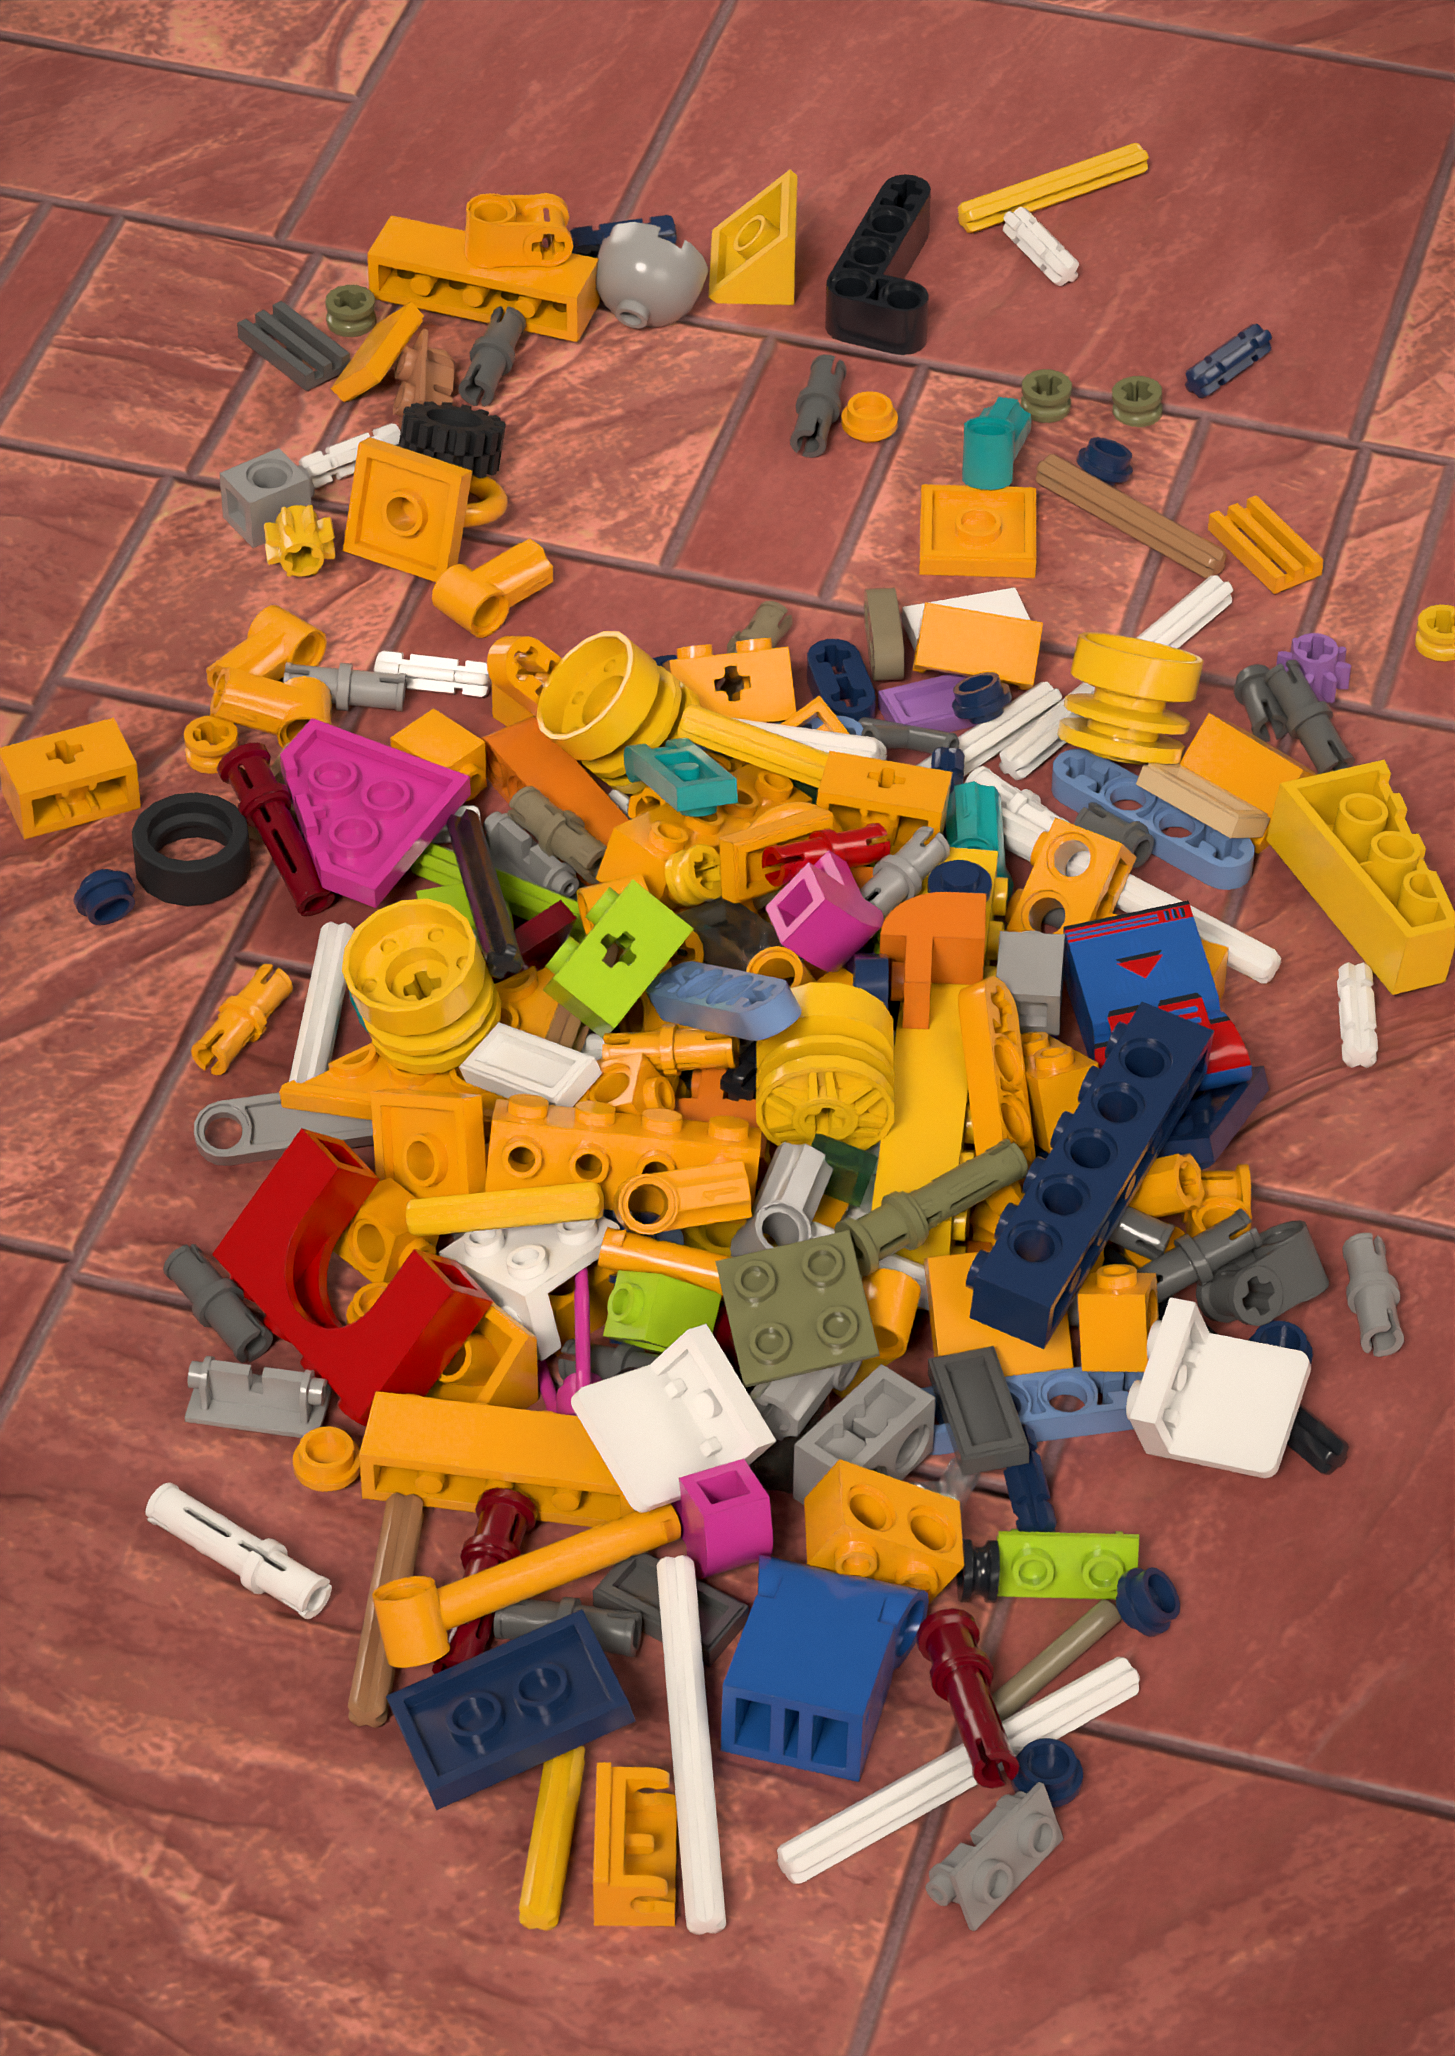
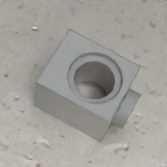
M280 448L220 472L223 518L252 548L266 543L264 524L268 522L275 523L281 508L295 505H311V498L315 492L313 481L308 471L301 465L297 466Z
M1000 931L996 977L1006 984L1014 998L1018 1011L1020 1033L1039 1031L1046 1032L1048 1035L1060 1034L1065 934H1046L1039 931Z

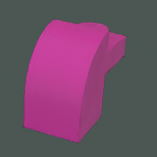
M829 850L814 865L808 862L765 907L781 944L814 966L828 972H838L854 956V953H857L882 927L884 922L881 909L863 898L847 862Z
M745 1459L679 1478L681 1500L670 1504L678 1515L681 1525V1538L686 1544L687 1556L694 1561L696 1577L703 1579L759 1562V1554L771 1556L773 1550V1529L769 1495Z

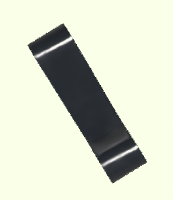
M908 174L896 175L889 178L882 185L829 274L826 282L825 328L827 334L833 339L897 355L914 354L926 346L929 294L927 289L921 284L905 279L929 236L931 187L923 178Z

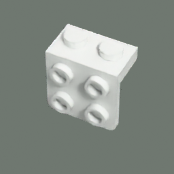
M602 1216L594 1220L465 1232L461 1238L441 1250L439 1254L442 1257L456 1260L495 1304L537 1337V1359L543 1361L562 1347L548 1293L599 1258L607 1227L620 1230V1227L617 1223Z
M1170 1297L1162 1321L1156 1320L1150 1329L1147 1340V1357L1149 1361L1142 1381H1134L1126 1403L1127 1418L1130 1420L1146 1454L1260 1478L1272 1477L1280 1467L1311 1372V1364L1307 1355L1298 1350L1209 1333L1196 1302Z
M707 1324L687 1330L650 1365L584 1386L571 1398V1405L628 1503L634 1510L641 1513L681 1500L680 1477L740 1459H745L747 1464L750 1465L776 1442L775 1437Z

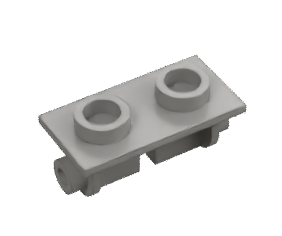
M497 811L486 818L483 829L486 832V840L495 868L577 900V890L587 886L576 877V871L570 865L561 863L553 855L549 857L540 849L539 844L519 824L510 819L508 813L502 814Z
M206 1356L203 1362L192 1361L190 1364L188 1387L194 1389L184 1418L185 1422L303 1438L309 1431L322 1427L333 1389L327 1384L326 1379L315 1378L314 1370L298 1372L264 1367L262 1375L252 1374L251 1365L215 1360L213 1356Z
M1038 1782L1027 1794L1018 1791L1013 1796L1003 1795L997 1801L996 1807L970 1833L972 1841L976 1846L973 1847L960 1843L941 1863L935 1864L930 1869V1881L926 1884L928 1895L941 1906H947L951 1901L960 1904L969 1930L976 1931L1064 1839L1043 1783Z

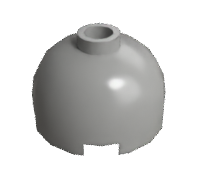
M638 222L615 225L610 236L603 240L597 257L599 261L596 289L599 297L608 309L615 314L622 324L628 327L640 329L671 325L691 311L700 296L709 269L704 257L688 241L685 240L682 248H679L670 241L657 237L661 229L660 227Z

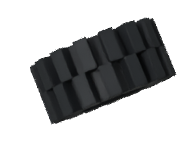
M433 401L424 402V405L413 403L411 407L406 406L403 411L399 447L472 470V475L475 477L485 478L487 474L493 476L499 471L506 424L504 421H500L501 418L497 415H489V412L483 409L471 410L472 406L462 404L461 407H455L450 402H442V405H437Z

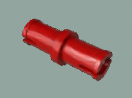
M871 823L865 827L838 833L830 828L813 831L807 840L766 847L762 854V869L784 864L780 866V870L765 874V878L770 885L779 887L789 883L808 862L814 865L828 850L846 861L849 869L873 863L877 864L884 856L890 854L891 845L890 841L869 845L872 843V839L888 835L884 827L879 823Z

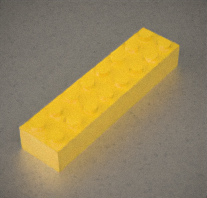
M950 847V855L944 862L966 860L983 867L992 879L991 896L986 902L983 980L991 976L996 977L997 966H990V961H998L1000 931H1006V923L994 921V915L1005 916L1008 878L997 877L998 851ZM929 875L922 881V889L918 895L928 893ZM931 983L929 1029L903 1028L904 1002L900 1001L894 1044V1123L884 1139H881L871 1211L880 1207L882 1198L894 1191L910 1193L932 1182L933 1179L976 1157L975 1150L967 1149L968 1144L975 1143L958 1008L960 990L970 985ZM972 1207L954 1217H950L929 1230L927 1239H925L924 1244L913 1250L902 1248L894 1254L924 1265L923 1258L966 1253V1246H957L955 1241H965V1238L969 1237ZM917 1306V1309L926 1310L924 1308Z

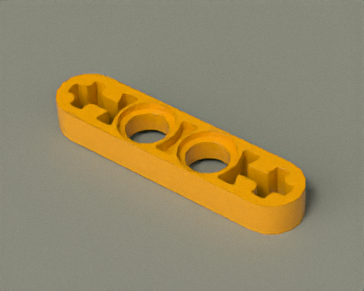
M991 976L961 989L958 995L976 1156H978L1003 1139H1010V1143H1016L1023 1152L1029 1171L1031 1164L1036 1158L1018 1011L1014 998L1006 984L998 977ZM1025 1178L1005 1186L986 1198L985 1200L992 1211L1001 1216L1008 1203L1011 1202L1019 1205L1025 1195L1022 1192Z

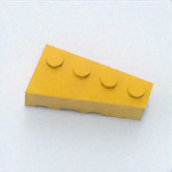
M1385 759L1280 783L1266 839L1267 842L1388 991L1395 995L1445 982L1455 949V911L1437 872L1428 870L1424 861L1426 848L1420 835L1412 834L1405 820L1407 807L1401 794L1393 793L1389 785L1391 772Z

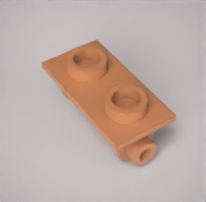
M424 328L413 348L407 346L403 348L395 368V378L401 380V386L394 400L393 414L399 416L398 428L400 431L403 411L406 406L411 407L413 403L424 405V402L433 401L437 405H442V402L453 404V397H450L453 392L454 360L445 350L433 349L427 346L428 330Z

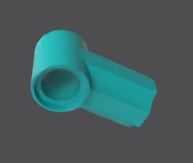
M998 397L991 407L983 409L979 417L969 419L964 423L962 481L966 485L977 489L995 490L1005 488L1013 483V462L1031 430V414L1020 406L1018 399Z
M975 781L955 785L954 790L949 795L946 814V835L949 847L998 851L997 877L1008 878V902L1012 896L1014 884L1005 866L1000 793L995 786H985Z

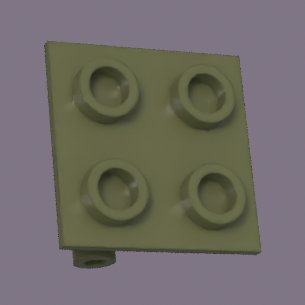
M849 1230L715 1261L745 1388L880 1356Z

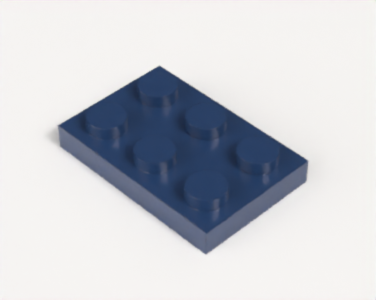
M583 1609L386 1696L436 1810L636 1721L630 1704Z

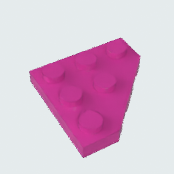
M314 718L310 719L280 754L281 772L286 787L292 796L291 801L322 888L377 908L447 824L450 815L455 814L471 795L470 776Z

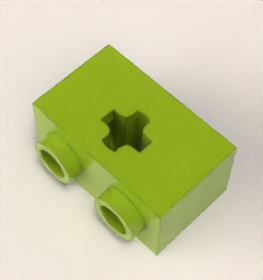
M632 880L620 894L609 887L585 916L594 924V927L579 944L569 936L545 966L555 975L544 987L543 991L602 1039L605 1033H610L618 1025L694 929L635 880ZM616 943L624 952L620 955L619 962L610 968L602 959L606 955L607 949Z

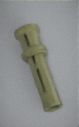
M1003 1139L998 1144L985 1150L984 1153L960 1164L910 1193L904 1191L889 1193L882 1198L880 1207L857 1220L851 1217L844 1218L836 1223L835 1233L846 1230L850 1231L860 1275H870L877 1271L879 1261L902 1248L913 1250L923 1245L929 1235V1230L941 1222L956 1216L1005 1186L1025 1178L1028 1173L1026 1158L1016 1143H1010V1139Z

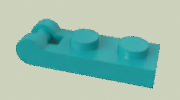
M688 738L667 740L665 747L650 748L647 744L626 746L624 749V765L629 781L632 783L643 781L677 812L680 811L682 815L692 817L707 816L716 813L718 810L717 806L738 803L737 778Z

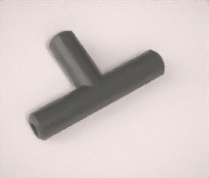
M862 717L858 721L863 727L861 736L876 738L884 744L886 749H909L932 754L938 747L959 748L960 745L958 736L955 733L869 717Z

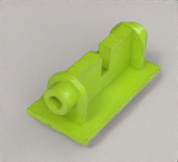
M1011 1529V1531H998L996 1538L1000 1555L997 1597L1116 1599L1117 1584L1120 1576L1133 1568H1138L1139 1534H1123V1531H1115V1534L1019 1532L1018 1529Z

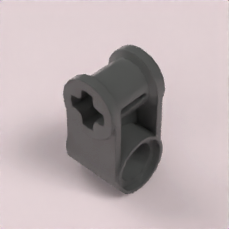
M1297 1220L1281 1223L1259 1234L1262 1241L1261 1247L1252 1249L1212 1272L1213 1280L1202 1287L1197 1284V1303L1204 1316L1217 1322L1229 1323L1239 1320L1246 1325L1262 1326L1270 1323L1274 1318L1295 1305L1308 1301L1325 1291L1330 1285L1304 1221Z

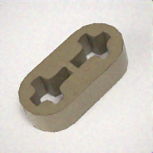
M865 589L864 623L872 680H903L904 645L896 589Z

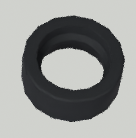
M198 792L171 795L154 802L139 814L131 831L136 879L148 894L165 903L182 906L213 903L230 896L244 884L251 869L247 819L244 815H241L236 805L219 796ZM199 837L215 840L225 846L218 853L199 860L183 861L171 859L158 853L167 844L186 838Z

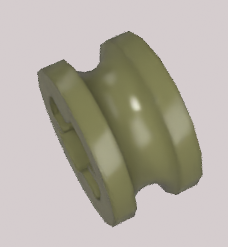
M344 285L331 290L327 294L325 300V308L327 310L326 324L334 334L343 337H357L365 335L374 328L376 323V314L374 312L375 297L370 290L359 285Z
M1050 369L1033 371L1022 380L1023 396L1021 397V407L1031 414V420L1040 423L1060 421L1067 417L1071 409L1072 382L1069 377L1059 371Z
M1131 376L1120 380L1112 388L1113 415L1121 423L1132 427H1145L1153 425L1162 417V387L1154 379L1144 376Z

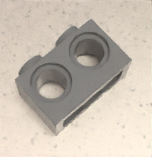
M881 1364L794 1444L793 1498L804 1505V1498L839 1459L902 1481L933 1451L935 1397Z

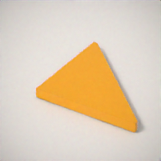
M532 966L496 983L495 987L502 1001L500 1023L545 1039L558 1002L544 992L543 989L555 974L546 967L537 971L535 966ZM373 1042L328 1063V1071L303 1083H297L295 1080L287 1082L281 1086L279 1091L282 1108L372 1120L371 1091L396 1088L482 1095L484 1136L488 1137L491 1134L496 1099L509 1100L506 1097L466 1083L459 1066L444 1073L414 1074L394 1068L377 1053Z

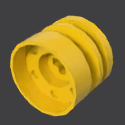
M603 631L584 639L569 651L551 672L540 694L536 716L539 730L573 758L581 760L582 764L597 777H600L614 790H619L624 794H635L643 790L647 785L643 781L633 783L629 781L624 765L625 747L637 744H647L650 748L665 747L667 740L680 738L677 735L678 726L686 707L690 704L700 706L697 694L664 667L657 666L653 658L621 632Z
M1083 632L1079 634L1070 673L1076 679L1095 687L1094 694L1078 693L1065 696L1063 706L1067 710L1086 718L1071 717L1061 719L1057 732L1058 737L1074 746L1088 750L1091 754L1113 761L1129 764L1179 763L1183 758L1185 746L1180 741L1163 734H1185L1189 731L1190 722L1181 715L1165 709L1167 702H1191L1196 699L1204 661L1199 656L1190 652L1143 639L1098 632Z
M431 899L401 900L379 909L356 927L344 948L342 973L349 991L363 1018L377 1053L394 1068L414 1074L444 1073L456 1068L467 1059L500 1022L502 1001L469 921L449 904Z
M811 982L790 988L802 1009L801 1015L792 1025L780 1033L756 1041V1123L765 1137L777 1146H780L783 1142L795 1145L806 1143L826 1154L825 1158H842L864 1152L881 1141V1139H884L894 1123L893 1018L881 1000L861 988L839 982Z

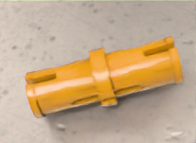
M261 965L237 996L228 997L220 1005L218 1019L203 1037L195 1042L191 1049L192 1058L201 1069L206 1071L217 1057L218 1061L211 1068V1074L222 1075L249 1041L255 1042L263 1035L267 1028L265 1027L267 1024L266 1020L279 1004L291 994L293 989L292 981L282 969L278 968L267 982L266 978L273 971V965Z
M677 1024L662 1025L661 1031L605 1033L603 1036L605 1043L602 1044L603 1062L643 1052L658 1072L664 1071L665 1077L680 1076L682 1070L704 1068L735 1069L738 1068L740 1063L738 1059L740 1057V1041L738 1037L702 1029L679 1030Z

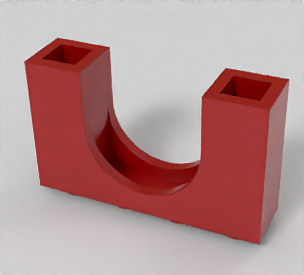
M301 1128L212 1255L230 1274L228 1279H232L242 1289L244 1298L255 1302L266 1314L263 1319L266 1327L279 1338L292 1343L303 1355L300 1360L302 1367L305 1370H314L315 1378L327 1380V1384L340 1397L337 1405L341 1411L353 1421L367 1426L376 1391L395 1394H416L425 1397L494 1301L456 1260L413 1249L374 1305L361 1318L349 1325L343 1326L335 1316L328 1297L327 1272L329 1261L342 1232L380 1179L343 1140Z

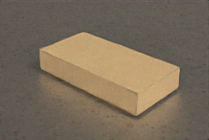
M1149 763L1148 765H1143L1136 785L1229 838L1263 837L1270 820L1267 813L1178 763Z

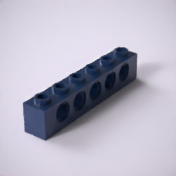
M1145 1002L1140 1003L1128 1024L1123 1022L1117 1023L1106 1046L1105 1063L1101 1069L1092 1066L1082 1082L1078 1094V1103L1080 1104L1074 1114L1064 1111L1059 1118L1051 1138L1050 1147L1053 1149L1046 1159L1040 1156L1035 1158L1026 1175L1022 1190L1025 1195L1019 1205L1011 1202L1007 1204L995 1230L994 1239L996 1243L990 1252L981 1249L971 1264L966 1278V1287L973 1290L970 1311L971 1319L1041 1349H1045L1205 1077L1214 1030Z

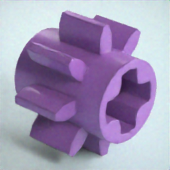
M1319 633L1305 634L1299 638L1292 639L1291 652H1278L1276 666L1282 663L1287 672L1286 662L1288 660H1297L1301 666V671L1319 701L1333 703L1335 702L1336 688H1349L1351 665L1345 662L1346 648L1338 647L1337 643L1329 636Z

